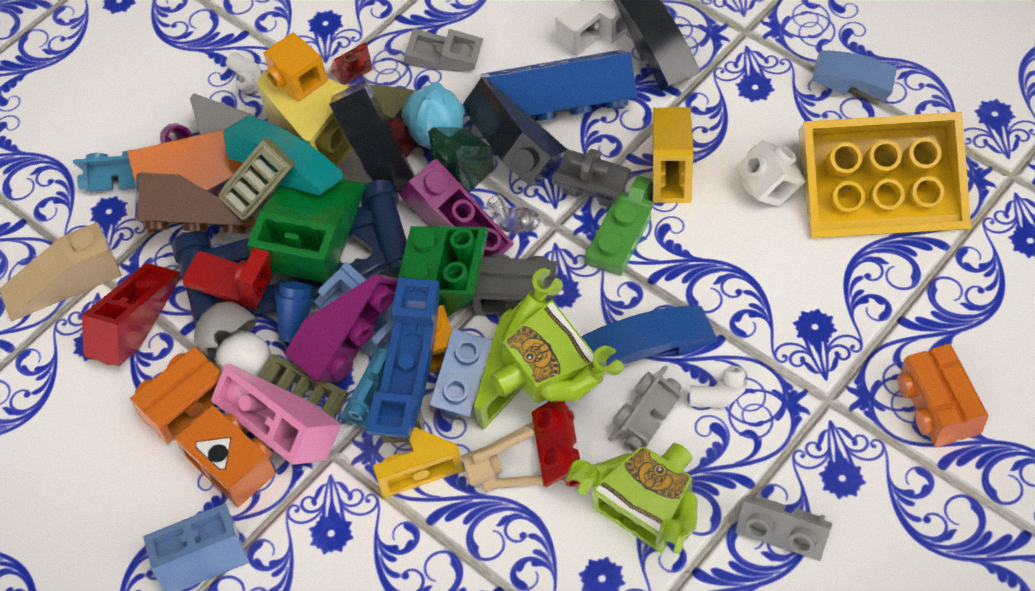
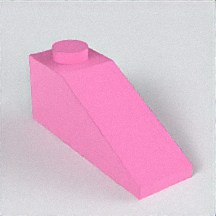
M232 364L224 365L211 398L212 402L227 414H233L241 425L292 465L327 461L342 425L314 403Z

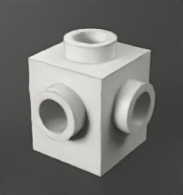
M762 140L747 152V155L736 165L744 178L742 184L751 195L759 201L779 207L806 182V179L794 163L797 161L795 154L784 144L776 145Z

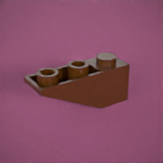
M141 172L136 174L135 221H144V229L168 230V223H184L183 231L207 232V225H223V233L246 234V227H253L256 223V219L252 217L247 221L241 220L217 196L181 175Z

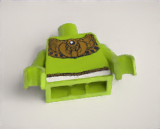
M542 268L535 272L532 283L536 290L528 292L514 312L503 334L502 359L505 366L490 375L494 387L502 396L522 386L533 402L539 403L546 399L550 402L579 401L604 380L603 375L605 373L616 376L623 371L624 364L619 360H614L609 366H606L607 359L615 354L616 349L610 346H602L594 353L553 300L548 303L546 302L545 298L547 295H557L563 288L562 280L558 278L554 279L550 287L545 288L544 281L551 272L549 269Z
M672 443L662 457L647 447H639L632 454L625 453L596 464H591L585 460H575L565 478L567 482L570 480L580 482L577 491L581 495H586L590 487H595L593 489L594 510L659 553H662L668 542L675 544L674 553L680 554L684 541L697 527L698 499L692 492L693 478L684 471L693 457L685 447L678 443Z

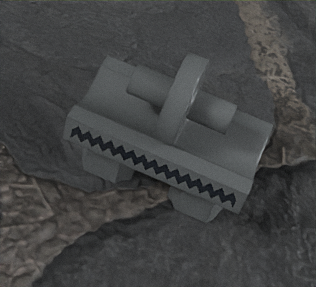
M591 148L587 154L566 149L559 168L552 175V184L563 187L564 194L574 197L583 194L595 197L599 205L610 208L612 203L617 204L631 176V168L602 160L601 152Z

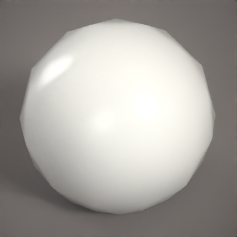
M249 331L235 332L224 338L216 349L215 365L221 372L225 364H232L258 376L271 356V350L259 335Z

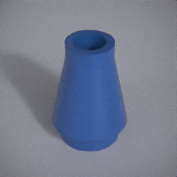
M293 281L280 283L279 291L275 292L279 330L278 340L290 343L303 320L309 317L315 296L311 294V285Z

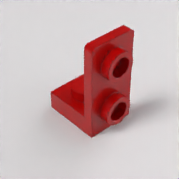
M253 248L248 260H242L239 264L198 251L182 279L183 285L256 310L272 279L269 252Z

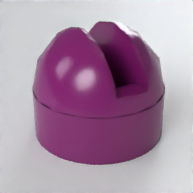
M178 123L168 124L160 132L161 143L172 141L169 137L171 132L178 139L192 137L191 131Z

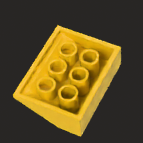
M962 112L804 121L799 128L800 163L802 175L806 179L803 186L811 239L971 229Z

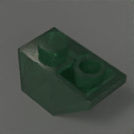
M433 127L428 131L431 145L430 153L433 160L437 158L468 193L494 171L491 146L465 128Z

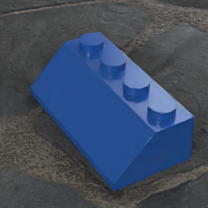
M621 49L480 73V78L485 76L529 116L534 115L535 121L555 118V111L570 109L571 115L591 112L592 105L606 103L607 108L629 105V98L637 97L631 53Z

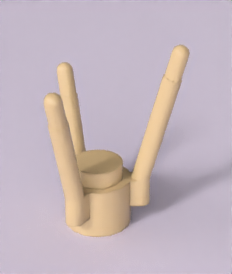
M533 422L485 447L461 455L472 487L482 484L486 493L497 488L543 485L542 475L496 478L495 474L503 472L497 454L533 436Z

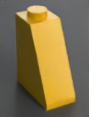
M670 106L653 108V203H691L694 156L691 107Z

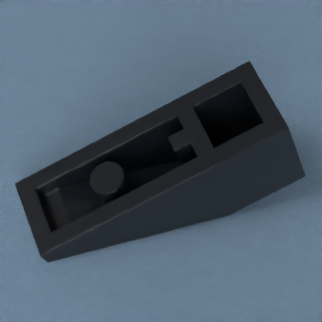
M485 76L480 78L462 104L469 118L499 159L525 183L531 186L547 178L564 156L567 148Z
M366 79L332 95L329 105L347 140L372 180H389L395 184L397 192L402 190L408 181L415 176V173L368 80Z

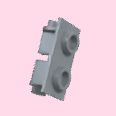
M665 365L653 375L648 371L639 380L633 389V392L638 395L631 406L625 403L611 421L616 427L609 436V441L621 435L626 439L624 445L633 452L639 447L648 446L650 440L661 426V423L649 415L652 411L663 420L681 397V384L675 379L668 378L666 380L662 377L669 367Z
M758 493L755 497L747 495L743 499L735 533L821 561L833 524L825 520V515L818 516L797 508L794 509L792 514L785 511V504L761 497V494Z

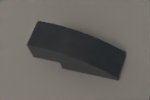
M614 0L641 60H647L660 91L691 79L701 72L680 29L661 0Z

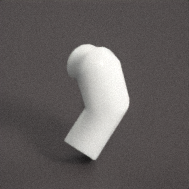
M237 52L230 53L226 59V66L238 73L239 81L235 80L237 88L245 94L254 93L258 90L256 82L261 75V67Z

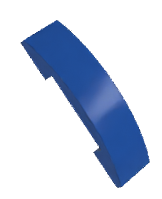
M398 278L391 311L394 324L379 392L374 391L366 432L369 435L410 439L420 412L430 371L438 318L439 281Z
M702 306L670 307L640 313L612 322L581 336L594 353L602 346H610L616 349L615 354L607 359L606 366H609L614 360L627 364L674 348L681 355L717 343V337Z

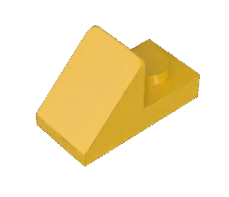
M414 427L410 439H408L412 452L404 455L394 454L385 458L381 463L373 465L383 499L464 471L457 444Z

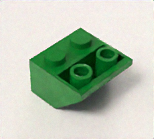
M410 226L398 278L439 281V306L444 305L447 317H449L475 298L488 235L487 227Z

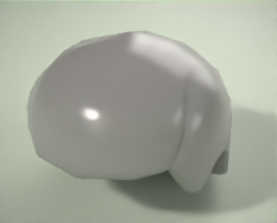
M232 301L217 303L209 307L197 322L194 332L195 347L206 358L212 359L216 357V349L224 338L235 333L237 330L251 332L255 327L257 318L245 308Z

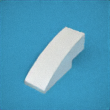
M583 0L555 17L556 42L576 57L601 37L610 44H613L628 32L614 0Z

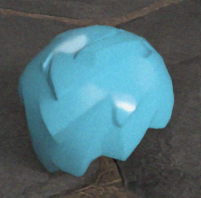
M434 82L420 90L414 91L407 98L402 108L401 116L404 124L408 127V133L412 139L422 147L433 149L452 144L460 136L464 129L463 116L465 109L452 91L444 88L439 82Z

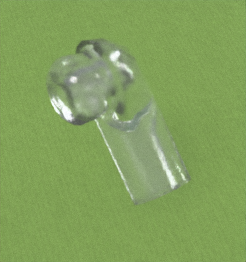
M494 195L486 203L497 224L505 232L526 233L536 230L540 225V216L537 211L529 210L525 207L510 208L502 195Z

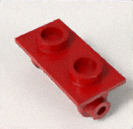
M548 401L531 412L543 486L547 488L557 481L563 480L566 486L575 487L580 485L579 481L570 480L567 482L565 480L572 463L575 460H580L579 450L573 448V444L577 443L573 422L575 419L574 412L569 410V406L565 404V401Z

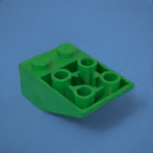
M342 179L320 195L280 185L258 215L247 244L250 254L253 248L269 252L271 273L325 283L336 273L366 187L365 183Z

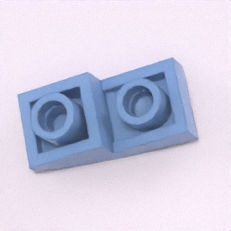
M821 50L817 55L812 80L843 95L851 87H855L885 102L893 92L897 67L860 54Z

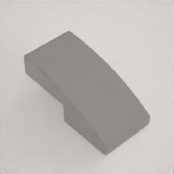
M413 28L404 54L403 63L435 70L475 69L483 38L449 29L447 37Z

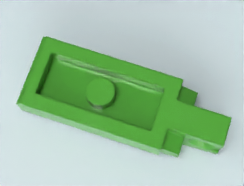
M637 175L630 187L629 193L622 192L617 204L612 203L585 254V264L622 276L651 220L653 201H650L649 198L652 194V190H650L652 179Z

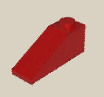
M146 262L83 313L84 356L99 360L107 365L120 366L142 346L179 282L180 272Z

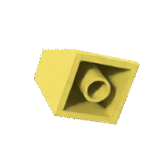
M264 70L256 84L268 122L301 138L339 168L353 148L329 104L332 95L349 87L327 78L328 82L297 102L282 87L276 89L268 80Z

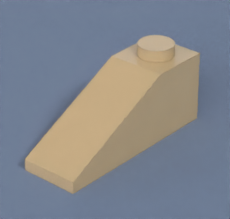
M98 222L58 238L0 288V293L10 320L15 321L119 278L122 274L111 247Z

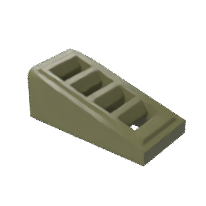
M266 137L219 192L218 198L241 220L247 221L263 208L296 164L273 141ZM264 157L278 171L275 172L261 158Z
M274 354L269 357L257 376L287 391L292 383H296L297 385L292 393L301 398L305 396L308 389L313 390L307 401L314 403L316 406L323 395L328 396L329 398L322 407V410L334 419L349 396L347 391L330 382L315 381L298 365Z

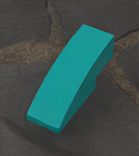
M247 115L223 130L227 157L240 162H244L264 138L268 137L296 164L280 184L282 186L320 195L343 179V172L326 156L301 138L268 121ZM264 157L261 158L275 172L278 171Z

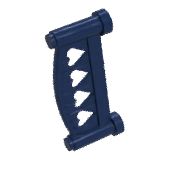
M375 180L366 184L360 202L361 207H358L348 238L353 237L372 251V254L366 259L356 258L349 264L366 280L384 271L390 273L391 277L398 279L407 243L397 209L399 196L392 181ZM191 231L177 236L172 242L174 259L181 265L183 277L198 251L239 264L242 260L247 261L250 256L247 247L249 238L212 248L208 234L200 231ZM339 261L336 272L344 264L341 261ZM296 277L288 280L311 285V294L315 296V299L320 295L318 290L324 284ZM280 279L276 284L268 285L256 310L245 306L242 307L253 315L277 312L275 292L279 291L280 283L286 282V280ZM186 287L195 326L201 315L209 307L220 302H228L227 300Z

